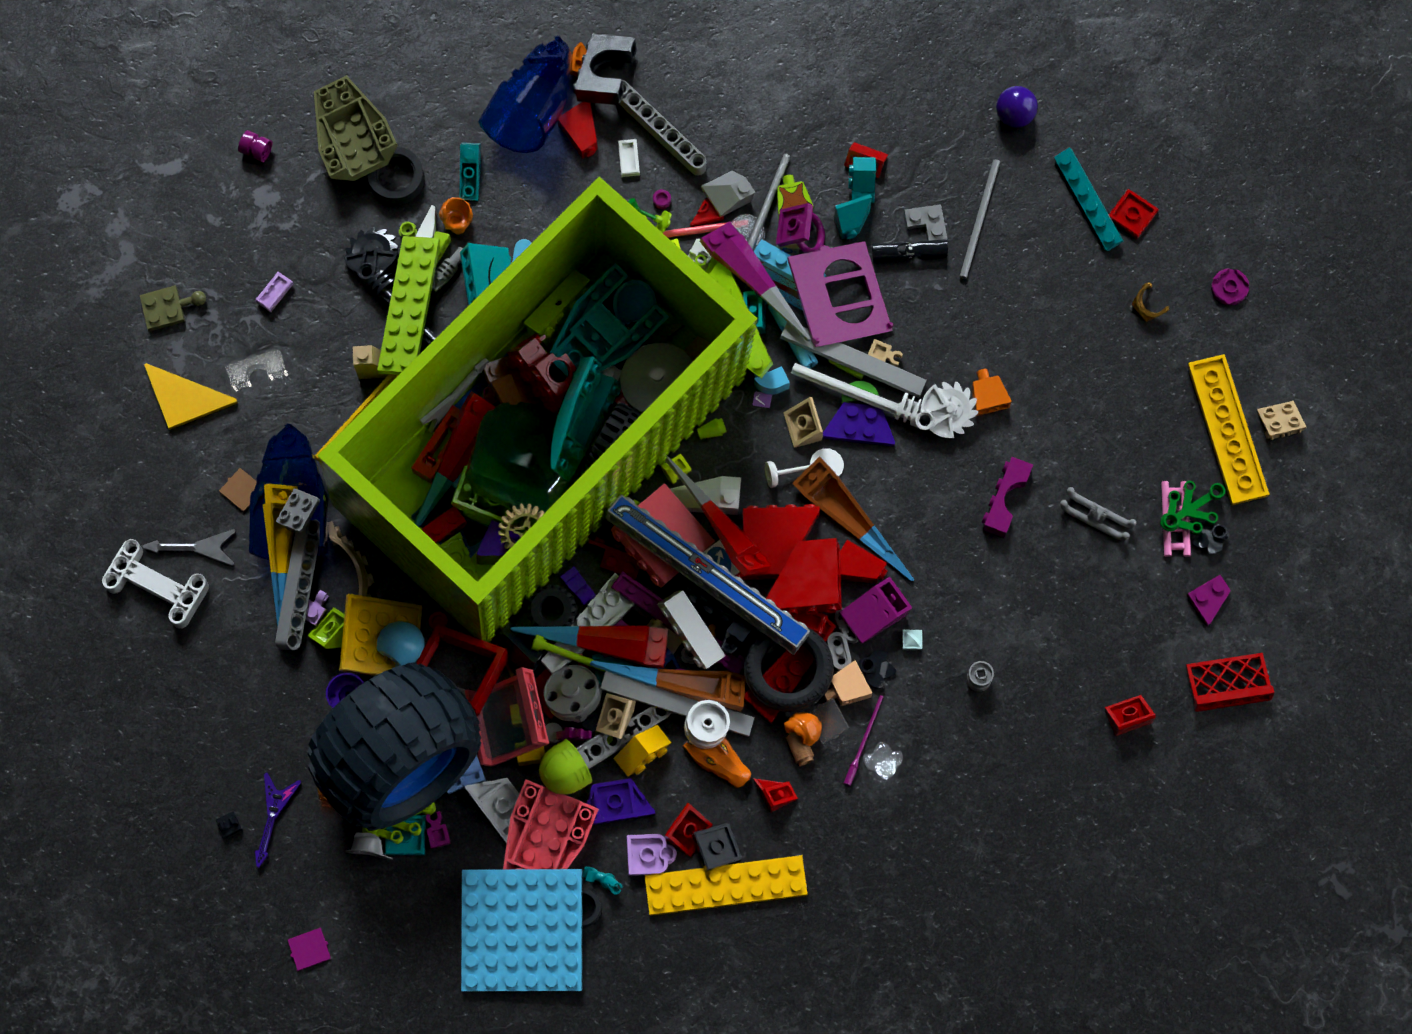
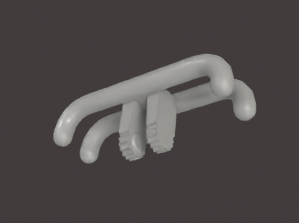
M1073 487L1067 489V495L1072 500L1091 510L1087 516L1070 507L1066 500H1062L1060 507L1064 512L1121 541L1129 539L1130 535L1128 532H1118L1103 524L1105 518H1108L1124 527L1133 528L1137 524L1135 519L1127 520L1077 494Z

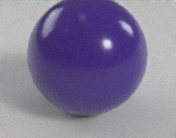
M1022 86L1007 88L1000 94L996 103V111L1000 120L1005 125L1013 128L1028 125L1033 121L1038 110L1035 95L1029 89Z

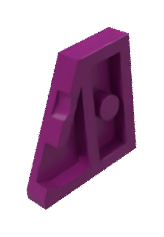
M1219 575L1189 592L1187 597L1206 626H1209L1231 590L1222 576Z

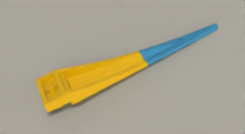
M266 484L264 485L265 504H263L278 626L294 533L278 524L276 520L293 489H298V487Z

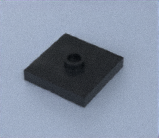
M729 822L692 834L705 871L742 860Z

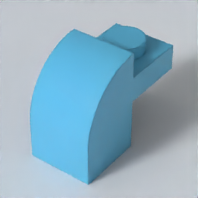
M782 366L772 371H767L762 379L760 377L754 378L755 387L765 394H778L790 387V382Z

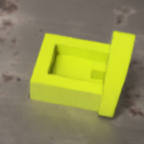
M682 454L671 459L685 474L691 471V467ZM667 463L662 464L661 469L667 479L672 484L676 483L679 477Z

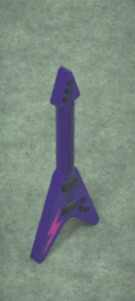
M268 773L264 774L268 819L259 850L255 851L256 866L258 868L268 856L266 851L275 819L302 784L300 780L283 790H277Z

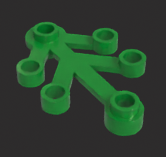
M1187 481L1183 485L1185 493L1182 510L1177 513L1176 505L1180 499V494L1177 491H1171L1167 497L1169 501L1168 512L1160 519L1161 527L1168 532L1180 528L1190 530L1192 534L1197 535L1203 529L1202 524L1199 522L1189 523L1181 519L1191 517L1205 520L1210 525L1215 524L1218 520V515L1215 512L1207 513L1197 511V509L1212 499H1221L1225 494L1224 486L1220 483L1213 484L1209 488V493L1191 503L1196 485L1193 481ZM1186 485H1191L1192 490L1187 489ZM1213 490H1217L1219 495H1214ZM1172 494L1177 496L1176 500L1171 498ZM1209 516H1213L1215 521L1209 520ZM1171 520L1173 525H1168L1166 521ZM1193 526H1198L1199 531H1195Z

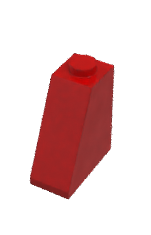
M581 102L557 117L558 126L582 159L586 156H592L598 149L590 103Z
M848 539L840 550L841 580L876 584L879 579L883 580L888 572L885 561Z

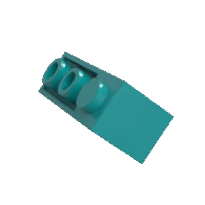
M481 143L460 144L459 198L464 200L478 201Z

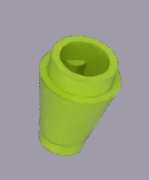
M715 418L697 428L700 439L723 436V433L727 432L722 418Z

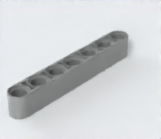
M622 80L625 92L620 105L691 173L702 175L706 171V157L626 81ZM631 102L638 103L637 105H630ZM644 114H650V115H651L650 117H647V118H646V117H643ZM663 126L664 128L658 130L655 127ZM675 138L676 141L670 142L668 139ZM688 150L689 153L682 154L681 151ZM700 162L702 165L695 166L694 163Z
M315 519L309 521L303 532L295 531L275 639L276 646L280 650H296L301 644L322 531L321 523Z

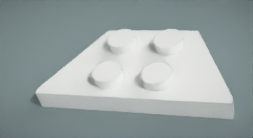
M508 778L466 785L465 789L507 844L510 816L519 796L518 791Z

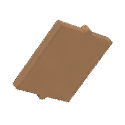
M239 468L231 478H228V481L219 492L245 512L253 502L257 501L256 499L264 491V487Z

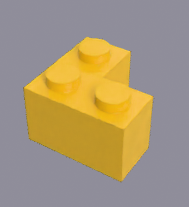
M656 725L635 735L613 759L627 776L634 773L638 775L646 769L644 766L646 763L648 764L656 757L660 758L668 752L666 748L672 742L660 727Z

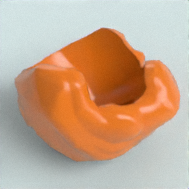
M451 197L443 203L439 211V217L447 230H451L459 235L464 233L465 229L472 222L473 212L467 201L462 198Z
M796 712L784 722L786 732L790 733L792 731L796 735L801 736L802 743L806 746H812L820 738L822 724L818 717L811 713Z

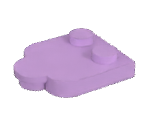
M660 834L626 836L628 876L664 873L668 864L673 863L676 859V849L672 845L667 844L666 839Z

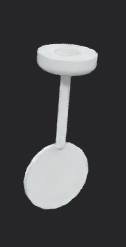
M823 448L812 455L810 465L820 456L838 476L842 474L844 462L841 455L836 451ZM767 461L765 462L767 483L770 488L776 487L778 485V475L805 471L810 465L777 471L775 463Z

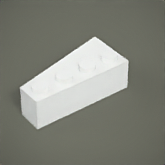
M683 590L674 592L657 604L663 615L671 623L675 633L683 640L684 647L693 654V660L699 668L707 669L726 656Z

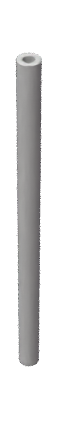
M784 154L749 239L748 244L752 250L755 247L777 192V187L789 162L790 155Z
M996 159L992 162L961 269L960 278L967 279L999 168L1000 161Z

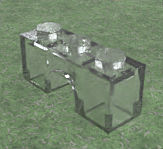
M270 349L264 354L250 355L247 359L241 361L234 360L225 365L234 392L252 387L250 378L256 370L266 371L270 381L288 376L280 349Z

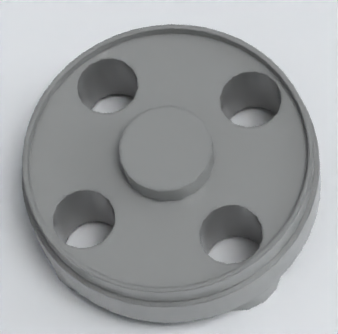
M569 665L558 669L549 677L544 688V698L547 707L555 717L564 721L579 723L583 722L596 709L603 691L600 690L601 685L598 679L589 669L580 665Z

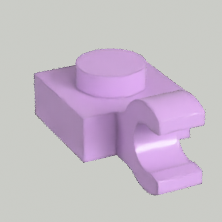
M322 590L318 592L314 602L311 600L308 602L305 620L314 626L319 624L327 611L322 606L329 596Z

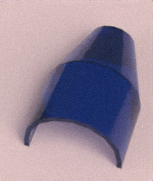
M554 36V41L546 45L542 43L534 48L522 61L523 65L518 70L514 69L511 72L512 76L508 81L503 80L478 120V123L488 137L500 146L520 153L538 151L547 141L564 111L568 98L572 54L567 43L560 36Z
M288 423L284 425L285 427L276 436L274 435L269 440L262 460L263 465L260 474L256 478L255 489L250 495L249 553L269 560L263 504H265L264 485L278 484L296 486L298 490L320 499V503L310 519L320 522V540L317 558H320L328 552V494L309 439ZM295 533L293 534L292 547H293V542H294Z

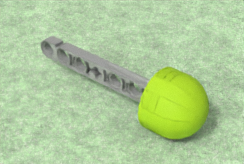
M650 706L631 718L628 727H632L636 723L638 728L631 731V736L624 733L622 739L617 738L615 746H610L607 743L609 735L604 733L596 735L577 748L569 740L564 739L549 749L540 761L539 774L543 784L556 794H572L592 783L589 771L591 767L624 748L625 743L630 741L635 735L653 727L674 713L666 711L664 716H659L656 713V707ZM642 715H646L650 719L647 726H643L640 723ZM593 745L600 747L601 751L598 756L591 754L590 749Z

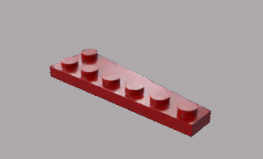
M828 618L822 635H820L825 642H827L828 637L836 629V625ZM802 645L794 655L786 650L763 674V678L774 690L782 693H793L815 659L811 652ZM750 690L744 694V700L769 723L774 721L780 711L762 704L754 697Z

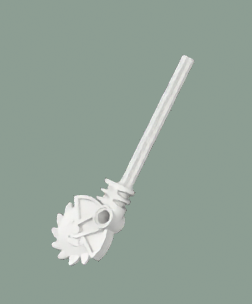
M797 363L794 364L791 374L892 413L897 420L902 417L904 418V423L909 420L910 425L922 430L930 429L936 435L944 438H954L953 431L964 434L962 427L973 426L974 423L969 419L978 414L977 410H972L977 399L969 400L970 389L967 387L963 392L958 382L954 383V388L946 382H942L943 389L938 388L936 384L933 385L926 392L923 400L920 399L919 402L914 401L915 396H913L912 400L908 399V393H905L902 402L895 403ZM923 415L930 417L931 421L927 426H923L920 423V418Z

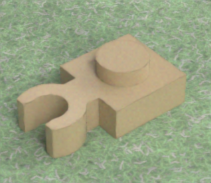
M874 339L868 355L884 362L887 360L896 367H898L899 362L893 358H902L903 356L900 351L892 352L891 345Z

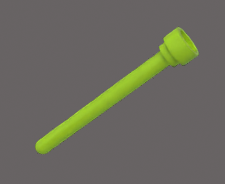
M536 634L533 639L531 649L535 651L547 650L597 670L606 671L590 665L591 661L596 660L546 642L547 640L543 636Z

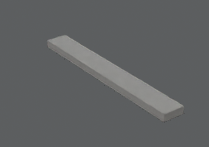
M788 322L786 323L780 337L781 339L917 398L920 397L926 379L840 342L814 347L808 328L803 327L810 337L809 342Z
M605 671L600 686L602 691L687 717L693 705L699 702L609 671ZM725 708L730 718L728 731L749 737L755 717Z

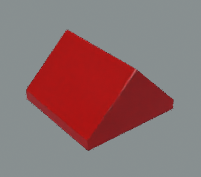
M1141 695L1105 707L1115 736L1152 724L1156 718L1155 713Z
M687 803L665 834V839L691 857L697 849L692 834L711 828L713 824L691 804Z

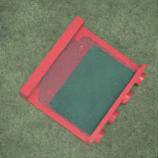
M521 667L516 669V676L496 683L479 716H477L480 722L479 734L481 736L480 741L482 742L477 757L481 765L492 767L549 744L533 670ZM465 690L466 698L472 701L476 691Z

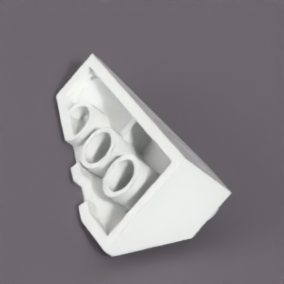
M721 476L695 483L725 514L738 515L740 477ZM685 485L670 489L689 512L704 513Z

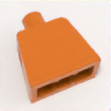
M987 369L977 371L978 380L972 383V397L977 399L974 410L978 411L976 416L1010 408L1011 399L1000 377H989Z

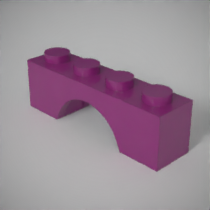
M1011 457L1010 462H1005L1002 470L1005 475L1003 479L999 478L995 488L998 490L996 496L992 495L988 505L992 508L990 513H985L982 523L985 524L983 530L1005 538L1013 515L1007 510L1004 497L1012 489L1025 487L1033 464L1015 457Z

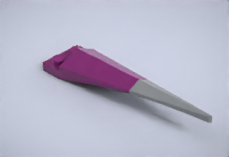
M730 221L700 239L699 242L711 257L747 284L809 342L810 337L743 234H739Z

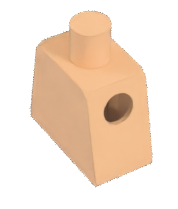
M856 660L833 675L830 684L832 688L828 689L824 694L827 703L837 698L841 706L872 697V691Z

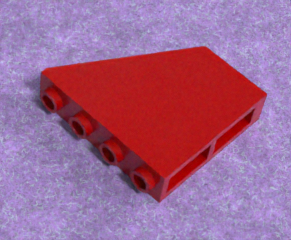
M789 504L785 505V507L767 505L766 508H758V506L751 505L743 508V532L761 549L759 553L764 555L771 564L768 571L748 575L745 580L777 579L797 542L806 540L819 517L820 506L806 504L804 507H796V505Z
M837 538L798 541L766 599L772 600L778 608L789 612L792 617L801 613L814 615L817 612L834 613L836 610H842L840 544Z

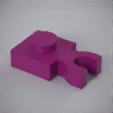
M566 727L564 731L556 732V740L563 741L567 739L571 743L584 741V739H591L592 731H584L582 728Z
M440 811L436 812L438 817L435 821L431 820L430 814L426 815V819L431 825V828L426 829L431 849L451 844L446 824L441 825L442 815Z

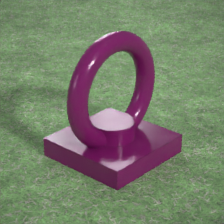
M806 203L780 210L776 245L783 247L797 244L804 253L819 251V248L825 242V231L820 218L812 212L813 205ZM811 221L814 223L818 234L817 243L813 248L808 247L804 243V241H809Z

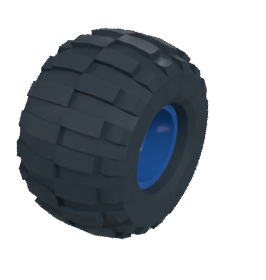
M417 663L399 665L374 676L357 687L328 713L308 744L309 749L307 752L312 762L308 764L309 771L317 788L333 809L346 821L368 830L384 829L416 815L440 798L461 778L480 749L482 743L479 734L480 722L471 703L455 683L436 668L432 670L430 667Z

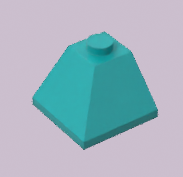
M871 194L835 206L834 221L841 239H852L860 233L870 213Z

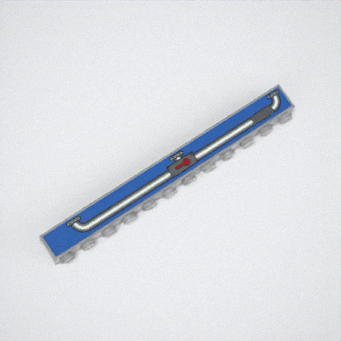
M621 494L608 509L606 520L794 655L807 639L810 630L804 623L793 619L789 612L782 611L772 600L760 595L757 589L750 588L740 577L732 575L725 566L714 562L710 555L703 554L693 543L685 541L678 532L671 531L664 522L656 520L646 509H641L635 505L631 498L624 497Z

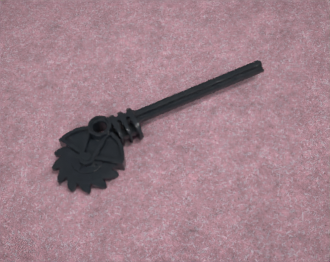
M372 227L365 234L363 230H360L357 240L350 238L352 248H345L348 255L343 256L349 270L360 278L363 286L372 290V293L379 300H385L390 305L395 276L390 271L394 269L399 259L398 252H394L399 247L392 242L396 238L393 235H386V229L376 231L375 227ZM425 325L423 339L430 344L437 336Z

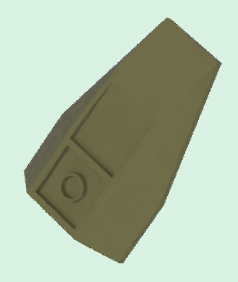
M346 75L314 91L318 149L330 178L355 181L388 165L398 146L386 118Z

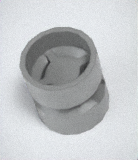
M985 661L973 663L967 674L968 686L977 692L988 689L994 677L992 666Z

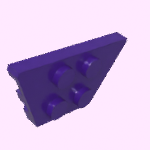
M843 402L823 431L822 437L823 439L895 446V440L883 410L864 404Z
M631 778L592 784L586 803L599 809L593 825L655 815V810Z

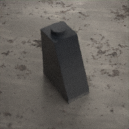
M509 623L506 628L500 630L497 636L499 638L497 646L507 650L508 658L518 668H528L533 670L534 673L548 651H535L531 649L535 636L513 632L510 628L518 626Z

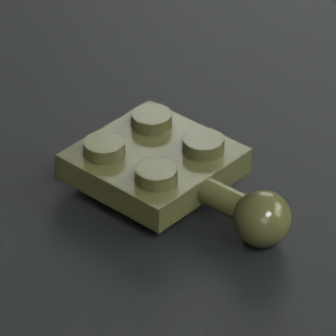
M176 285L140 295L148 331L185 322L182 307L190 304L201 306L206 301V295L202 291H195L191 297L180 299Z

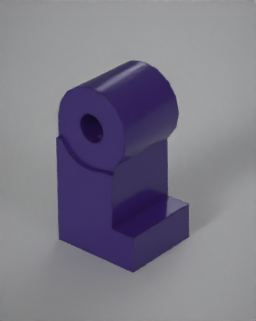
M572 567L561 576L562 583L583 606L596 597L593 590L575 567Z

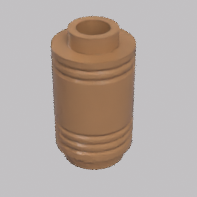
M794 732L788 733L789 735L786 739L795 762L799 766L813 762L814 754L811 746L804 745L802 737Z

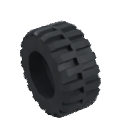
M618 403L586 459L585 464L587 467L590 468L642 413L624 403Z

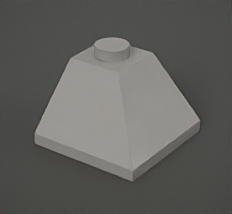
M730 171L701 186V189L720 217L750 203L755 194L746 177L734 171Z

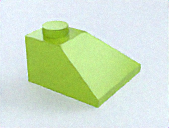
M333 607L308 634V637L326 649L342 647L345 614Z

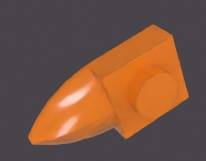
M582 42L577 44L572 56L569 58V74L578 77L579 68L582 67V57L586 55L587 51Z

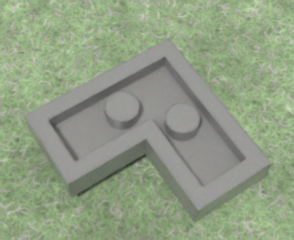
M941 204L904 210L907 230L926 227L928 240L947 239Z

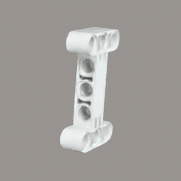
M128 539L125 541L103 576L102 583L110 593L115 594L120 592L128 581L172 604L173 607L169 612L170 621L176 628L186 627L208 592L209 584L205 577L201 574H194L189 578L184 587L139 563L143 555L142 547L136 540ZM131 547H137L134 553H129ZM122 563H127L125 569L119 570V566ZM111 580H117L114 586H109ZM203 581V585L200 588H194L196 582ZM187 598H193L191 604H185ZM178 614H183L182 620L175 621V617Z

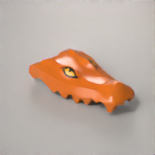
M726 738L716 747L709 749L698 748L690 745L688 742L682 746L701 768L714 773L722 779H726L735 788L744 786L750 780V770L741 762Z

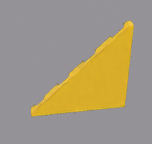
M144 364L169 430L238 403L236 398L150 364Z

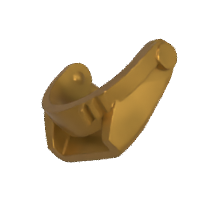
M1150 282L1142 286L1143 288L1140 289L1132 302V306L1146 322L1170 310L1169 306H1167L1162 311L1154 313L1145 308L1142 297L1144 291L1152 287Z

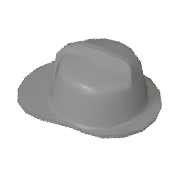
M356 833L351 850H346L347 853L371 855L393 860V858L383 855L381 840L372 833Z

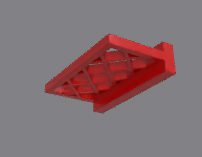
M1263 653L1186 664L1195 712L1270 701L1274 696V688L1270 683ZM1259 659L1261 666L1258 670L1248 665L1251 660ZM1237 662L1243 667L1237 673L1230 669L1229 666ZM1218 665L1224 670L1218 676L1210 671L1212 666ZM1199 668L1205 673L1199 679L1192 674L1191 669ZM1245 668L1254 673L1250 681L1241 675ZM1226 671L1235 676L1231 684L1222 679ZM1207 674L1216 679L1212 687L1202 681ZM1256 676L1264 679L1265 686H1257L1253 683ZM1237 679H1240L1247 686L1244 689H1238L1234 686V683ZM1218 682L1228 687L1225 692H1219L1214 688ZM1199 684L1209 690L1207 694L1198 696L1196 689Z

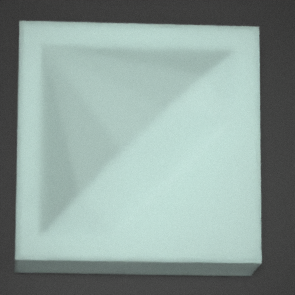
M903 630L902 650H922V630Z

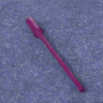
M881 695L855 760L849 765L850 767L843 783L846 786H851L856 771L859 769L858 761L882 702L883 696Z

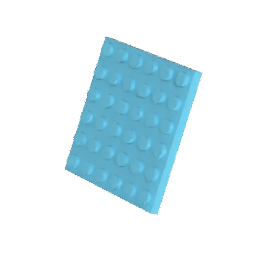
M582 869L462 870L461 991H582Z

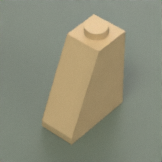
M372 345L353 347V365L359 380L386 378L389 375L379 374L377 371L381 353L380 349Z

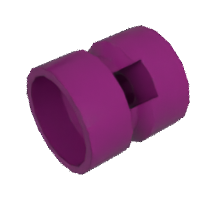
M247 130L240 139L238 151L247 156L252 155L253 159L264 162L271 152L273 142L262 136L259 138L258 134Z

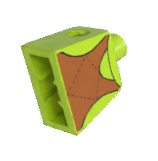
M793 175L784 176L782 178L784 185L777 187L778 220L781 209L806 203L813 205L804 182H794Z

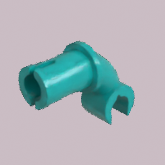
M588 866L584 868L582 877H585L586 881L594 882L596 880L601 883L602 887L608 888L612 894H619L621 892V889L618 887L622 888V884L615 879L613 874L599 872L595 868Z

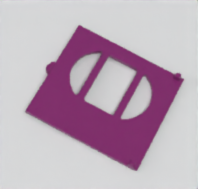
M865 241L834 248L823 245L819 248V251L787 257L814 347L893 331V323H890ZM835 261H849L860 268L858 271L824 277V272L828 265ZM861 276L864 277L871 300L832 307L825 284ZM872 307L869 317L860 323H848L835 315L836 313Z

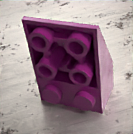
M888 577L840 611L839 614L859 642L863 644L907 616L912 606L893 580Z

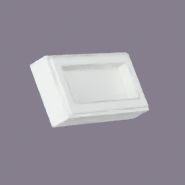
M637 140L618 141L621 177L640 176Z

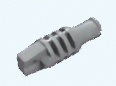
M458 247L456 252L450 258L445 259L436 269L432 285L433 292L436 293L458 271V265L461 263L460 251L463 248Z

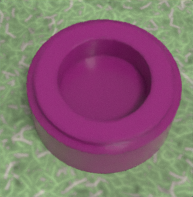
M663 189L657 190L653 194L654 206L659 209L669 207L671 204L670 193Z

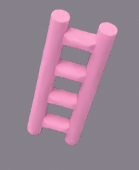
M1168 481L1161 482L1162 516L1168 512L1169 501L1167 497L1171 491H1177L1181 495V506H1176V513L1182 510L1185 493L1183 485L1187 481L1180 482L1181 488H1169ZM1189 517L1182 519V521L1190 523ZM1170 520L1166 521L1168 525H1173L1170 524ZM1177 528L1175 531H1172L1182 532L1183 543H1171V532L1163 529L1164 556H1172V550H1183V556L1190 557V530Z

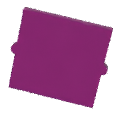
M321 928L288 939L292 952L291 957L294 958L298 971L331 959L327 947L328 942L325 941Z

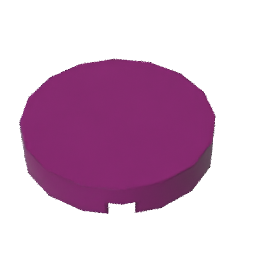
M1223 269L1213 278L1211 284L1212 294L1222 304L1236 305L1246 298L1249 291V281L1245 274L1239 270Z

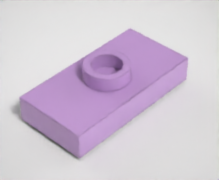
M277 272L255 299L256 303L272 312L292 287L293 281Z

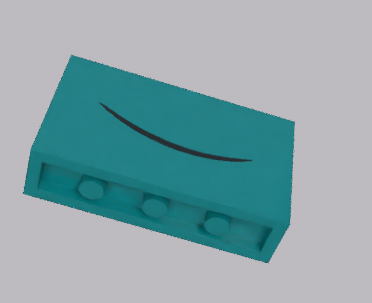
M467 243L460 251L468 304L470 305L511 264L508 248Z

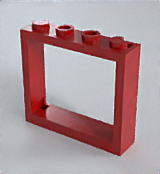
M437 624L418 658L417 664H423L427 667L441 641L493 659L473 700H468L476 716H479L509 659L507 650Z

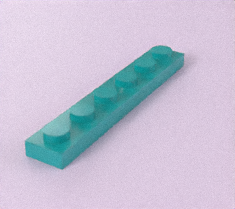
M1069 147L1056 155L1054 158L1105 249L1109 251L1124 242L1073 150Z

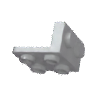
M294 488L276 522L293 533L295 531L303 532L319 505L320 499Z

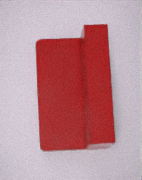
M854 142L849 148L844 166L849 167V165H853V157H876V177L879 178L888 154Z

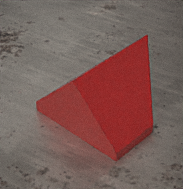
M753 778L770 812L798 799L789 781L783 783Z

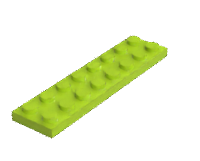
M403 236L377 368L379 374L399 375L420 354L441 242L439 238Z

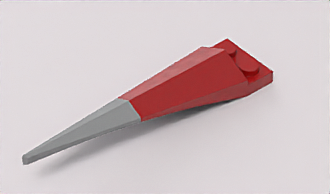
M667 456L665 459L666 463L701 507L723 544L732 564L744 576L768 571L771 564L764 555L759 553L761 549Z

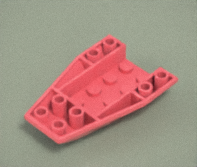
M525 779L510 816L503 869H568L584 847L599 809L568 795L556 794L543 785Z

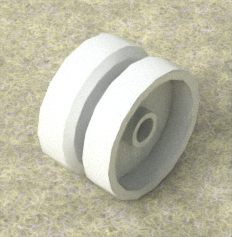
M700 701L693 705L688 712L684 724L685 736L690 743L698 748H714L723 741L729 730V714L725 707L716 701Z

